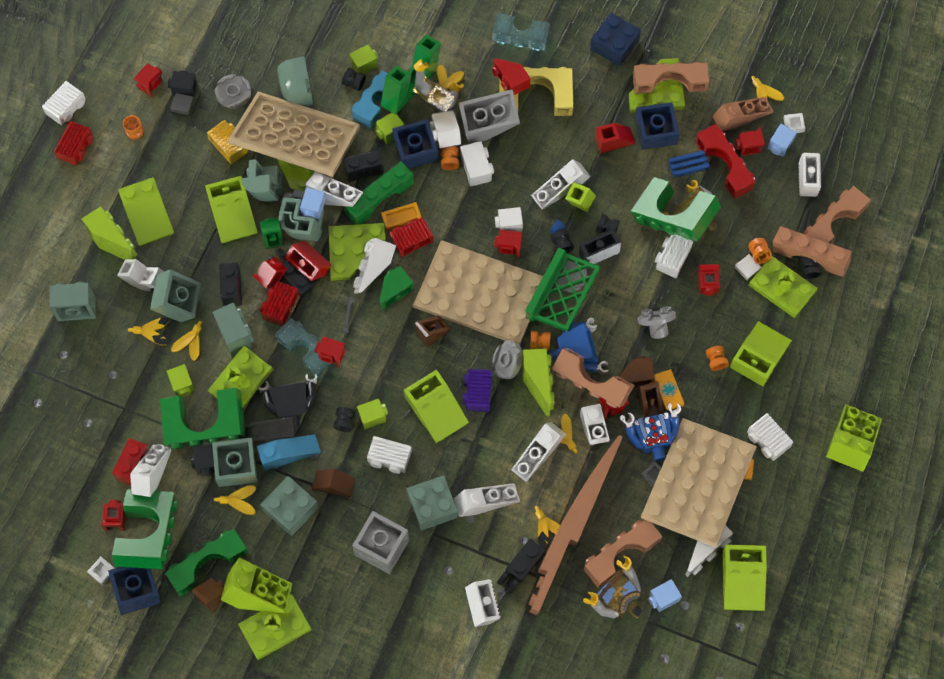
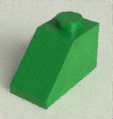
M267 218L261 221L260 227L265 248L270 249L284 246L278 218Z
M401 266L390 269L384 277L380 296V307L382 310L414 290L412 280Z

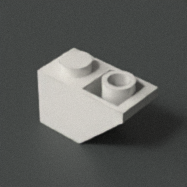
M596 404L582 407L580 417L589 444L595 445L609 442L610 439L601 405Z

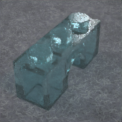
M497 13L492 41L500 44H512L516 47H527L536 51H545L550 23L532 20L530 28L521 31L514 26L515 16Z
M291 318L275 333L276 340L290 353L299 346L308 348V353L302 358L303 364L314 375L317 374L318 377L331 364L321 361L318 353H315V347L319 341L318 338L312 333L309 335L302 323L299 321L295 322Z

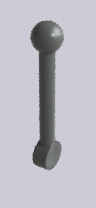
M353 297L347 298L348 308L345 326L342 328L344 334L350 331L348 325L351 307L354 304Z

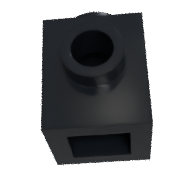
M173 71L172 78L170 77L168 80V88L171 89L172 96L178 93L194 98L197 86L195 73Z
M212 444L194 446V457H191L192 469H195L197 474H201V476H210L215 473Z

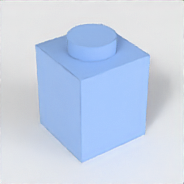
M780 124L772 136L767 149L771 150L775 155L784 157L793 143L797 132Z
M306 187L300 206L301 215L320 219L326 200L325 192Z
M671 579L652 589L648 600L654 609L657 608L658 612H661L679 602L682 596Z

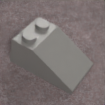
M513 90L459 103L465 134L469 144L488 140L520 124Z

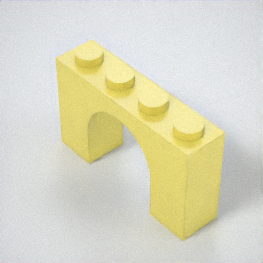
M524 67L531 78L530 84H541L552 92L554 97V116H572V68ZM499 79V93H500V92H504V90H503V88H502V86H501V80ZM519 93L516 94V95H514L515 103H516V107H517V112H518V95H519Z

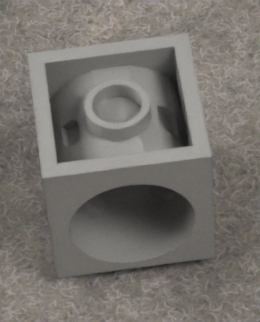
M372 511L352 545L354 555L390 574L409 542L408 530Z

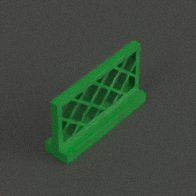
M558 248L525 310L527 319L531 321L538 320L568 332L601 269L600 266L566 254L565 250ZM568 260L576 263L577 266L568 271L565 268ZM587 268L594 270L592 275L584 277L581 271ZM579 271L581 279L571 282L569 275ZM566 276L569 283L558 286V279ZM584 283L585 289L575 293L573 286ZM571 287L573 295L563 298L561 290ZM558 292L561 299L550 302V294ZM575 298L576 306L567 309L565 302ZM563 303L565 310L555 314L552 306ZM550 308L552 315L547 317L540 316L542 310ZM567 314L569 319L566 325L558 323L557 318Z

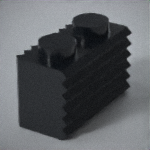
M379 149L343 158L347 180L350 183L351 181L369 178V176H379L384 173Z
M611 229L607 233L604 232V235L601 234L597 238L594 237V239L581 243L579 256L582 260L596 264L620 253L621 242L614 230Z
M220 263V298L223 306L234 303L235 306H241V276L238 263Z

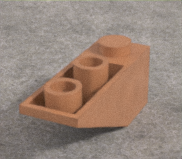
M761 97L722 104L713 115V118L718 128L726 131L741 127L772 114L774 111L767 98Z

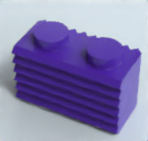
M468 369V375H464V386H467V393H463V405H466V411L490 412L492 370Z

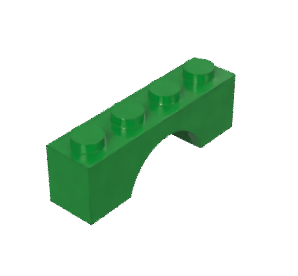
M400 161L362 191L363 194L353 207L344 206L345 215L354 225L363 224L372 217L374 210L383 200L392 194H401L414 184L413 173Z
M234 529L224 531L220 534V538L214 542H207L202 546L203 549L188 554L184 561L179 564L175 563L168 568L165 574L180 597L197 587L198 571L207 561L224 559L232 564L238 558H242L249 553Z

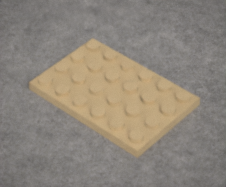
M257 92L230 135L229 143L333 177L358 133L360 124Z
M441 240L413 304V308L440 316L443 319L504 341L516 342L520 345L530 322L527 319L525 310L543 276Z
M683 418L676 439L672 442L641 518L716 548L756 446Z

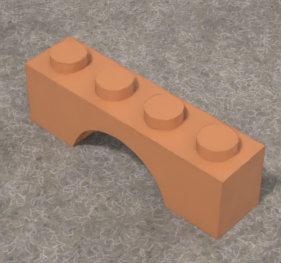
M701 62L691 64L659 63L656 65H636L633 71L634 94L653 93L654 88L665 80L679 81L685 85L689 92L707 91L709 85L708 65Z
M855 186L849 191L847 189L844 190L839 197L840 200L837 203L835 201L832 202L827 209L828 212L825 215L823 213L820 214L815 221L816 224L813 227L811 225L807 227L803 234L831 244L835 237L831 230V223L843 217L855 220L868 207L871 199Z
M782 226L779 227L773 240L774 253L788 258L793 256L811 258L821 264L825 271L844 277L851 262L852 251Z
M569 348L561 350L552 370L557 372L556 375L558 377L572 380L574 386L580 389H588L590 395L596 398H604L607 400L606 403L614 408L624 406L634 387L633 384L619 376H614L604 383L591 379L584 368V357Z
M638 520L632 525V530L628 533L626 531L622 532L617 536L615 543L612 545L610 543L606 544L600 550L601 553L596 557L592 555L585 561L584 571L598 589L615 576L614 559L621 551L637 549L646 553L661 541L662 535L651 522Z

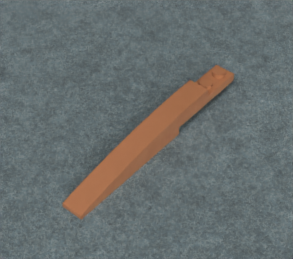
M619 435L593 470L557 530L538 570V573L545 576H540L536 585L539 590L537 595L533 594L528 605L531 606L529 612L535 615L539 613L568 544L575 546L578 543L620 445L622 436Z

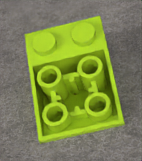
M242 176L205 185L222 244L258 234L247 193L242 184Z
M100 206L81 218L88 234L100 249L124 260L136 259L138 254L134 250V245L129 238H125L123 230L118 224L114 223V219L108 210L104 212Z
M758 321L733 358L730 368L764 387L792 340Z
M547 349L523 350V382L545 415L549 417L550 410H554V392H551L553 385V376L550 373L551 355H547Z
M437 370L404 389V398L436 444L469 423L448 385Z
M845 404L826 457L863 472L872 455L882 419Z
M725 545L722 551L724 610L765 611L766 546Z
M238 558L228 572L221 600L238 609L285 613L292 583Z

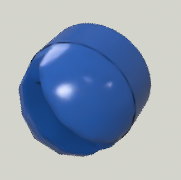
M557 219L549 232L553 234L560 229L565 230V225Z

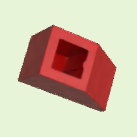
M497 58L493 60L492 72L496 78L499 77L501 80V86L504 91L513 90V94L516 95L530 88L531 78L522 64Z
M611 123L596 127L595 140L600 153L631 146L636 143L631 128L628 126Z

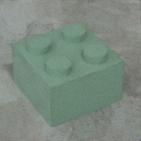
M173 270L157 274L150 310L179 322L195 318L201 283Z
M82 281L75 284L58 283L50 286V309L57 321L96 319V297L89 283Z
M231 303L212 312L231 358L235 357L243 346H246L249 350L253 349L251 344L254 341L252 333L244 320V315L240 308L236 309L235 304Z
M252 438L212 443L215 480L218 487L258 482L255 446Z
M444 475L407 488V496L420 531L458 518V511Z
M289 476L260 504L263 512L291 537L319 508L317 501Z

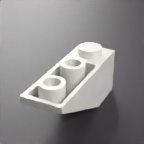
M572 159L531 196L543 210L566 196L573 182L582 185L591 176L581 163Z
M316 171L305 184L307 188L325 192L326 200L324 205L353 207L363 194L362 191Z
M377 238L371 239L370 242L366 243L364 249L366 255L360 262L359 270L361 271L353 285L355 294L361 293L391 263L396 245Z
M552 422L545 423L511 470L527 482L557 448L566 433Z
M159 444L152 445L131 472V494L151 497L159 485L171 453V447H164Z
M512 483L466 489L454 498L459 517L519 503L520 499L515 484Z
M726 525L716 548L697 540L686 572L687 577L692 573L696 575L703 568L702 564L706 560L710 562L717 556L716 551L720 547L724 549L725 545H729L732 542L730 538L733 533Z

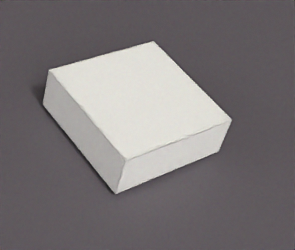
M802 113L784 115L785 126L797 133L805 132Z
M748 254L734 268L748 281L762 267Z
M100 557L87 572L104 585L110 578L108 570L114 569V567Z

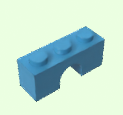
M383 70L373 78L372 85L369 89L366 88L364 90L362 98L353 105L351 110L353 120L372 130L381 117V109L374 102L382 99L385 76L388 74Z

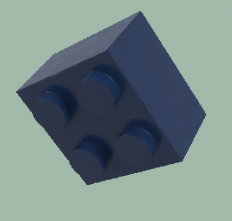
M610 12L591 38L590 50L620 67L639 42L641 29Z
M672 102L636 107L634 118L641 150L678 144L680 133Z
M428 119L392 128L393 141L399 159L408 169L438 161V149Z
M117 567L108 570L121 615L160 604L151 569Z

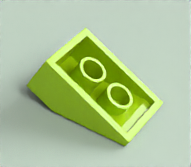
M154 177L118 189L139 246L174 234Z

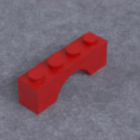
M714 124L697 133L695 143L701 151L704 150L705 156L719 157L728 165L730 173L726 177L724 185L733 199L753 190L755 177L745 167L744 160L738 157L733 144L727 141L724 131Z

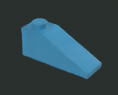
M315 434L275 440L257 446L265 471L321 453Z

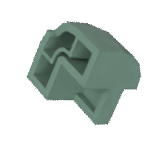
M305 57L293 58L281 63L278 66L277 72L283 99L305 107L314 106Z
M256 159L249 160L247 178H241L245 189L259 201H279L278 197L283 195V172L277 165L262 167Z
M283 197L279 222L284 232L297 240L318 241L322 234L321 224L325 212L324 209L320 219L304 217L301 215L300 210L301 199Z

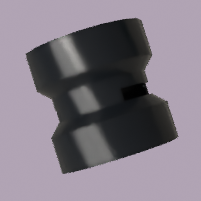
M348 68L344 73L342 84L347 87L352 86L354 90L360 91L365 84L366 75L356 73L355 70Z
M602 214L596 232L607 233V231L612 229L616 233L620 221L609 219L607 215Z
M559 230L551 235L552 243L556 245L555 251L561 248L567 254L574 249L573 243L569 241L570 235L568 230Z
M805 256L801 258V265L804 267L803 277L805 279H814L822 275L818 262Z
M347 407L336 408L335 415L337 419L334 421L333 428L342 432H351L355 411Z

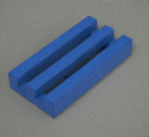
M704 150L671 158L668 161L674 178L707 170L710 167ZM703 163V165H699V166H695V167H691V168H687V169H683V170H679V171H676V170H675V169H679V168H683V167H689V166H692V165H695V164Z

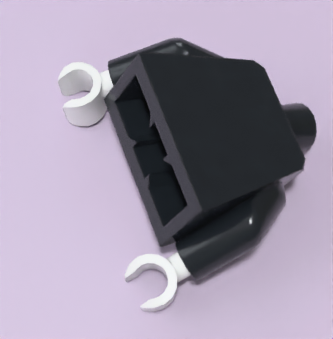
M306 374V381L270 387L268 381H265L266 387H259L265 407L273 415H278L279 418L287 417L289 428L300 426L299 415L305 414L306 410L312 407L316 397L317 374H315V378L312 380L308 379V374Z

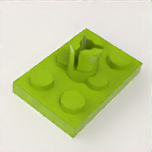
M773 256L763 265L748 285L793 318L799 314L818 289Z
M243 346L207 391L217 398V390L237 388L241 390L242 407H244L274 369L246 346Z
M292 594L289 596L285 613L260 611L238 624L257 660L311 631Z

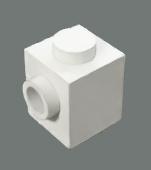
M521 208L499 209L498 217H495L496 228H499V230L522 232Z

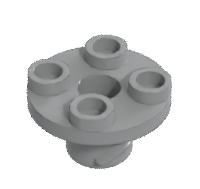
M662 307L659 311L643 310L641 311V316L637 318L638 324L649 326L650 336L653 339H662L669 334L667 322L674 320L676 313L672 311L671 307Z

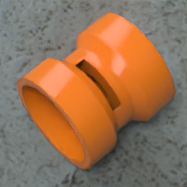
M130 115L123 120V128L129 139L137 140L143 136L144 129L137 116Z
M456 146L441 148V156L443 157L441 168L444 170L458 169L459 160L457 157L459 156V148Z
M756 238L749 243V250L757 264L767 263L772 258V253L764 238Z
M531 331L530 349H538L540 347L549 351L550 332L539 334L537 331Z
M714 346L706 350V356L710 359L709 366L711 371L722 370L729 366L728 359L724 355V346Z

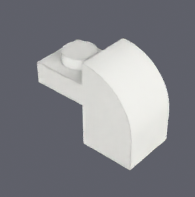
M125 259L117 276L138 289L150 291L151 288L155 287L157 274L164 271L160 268L146 267L137 259Z

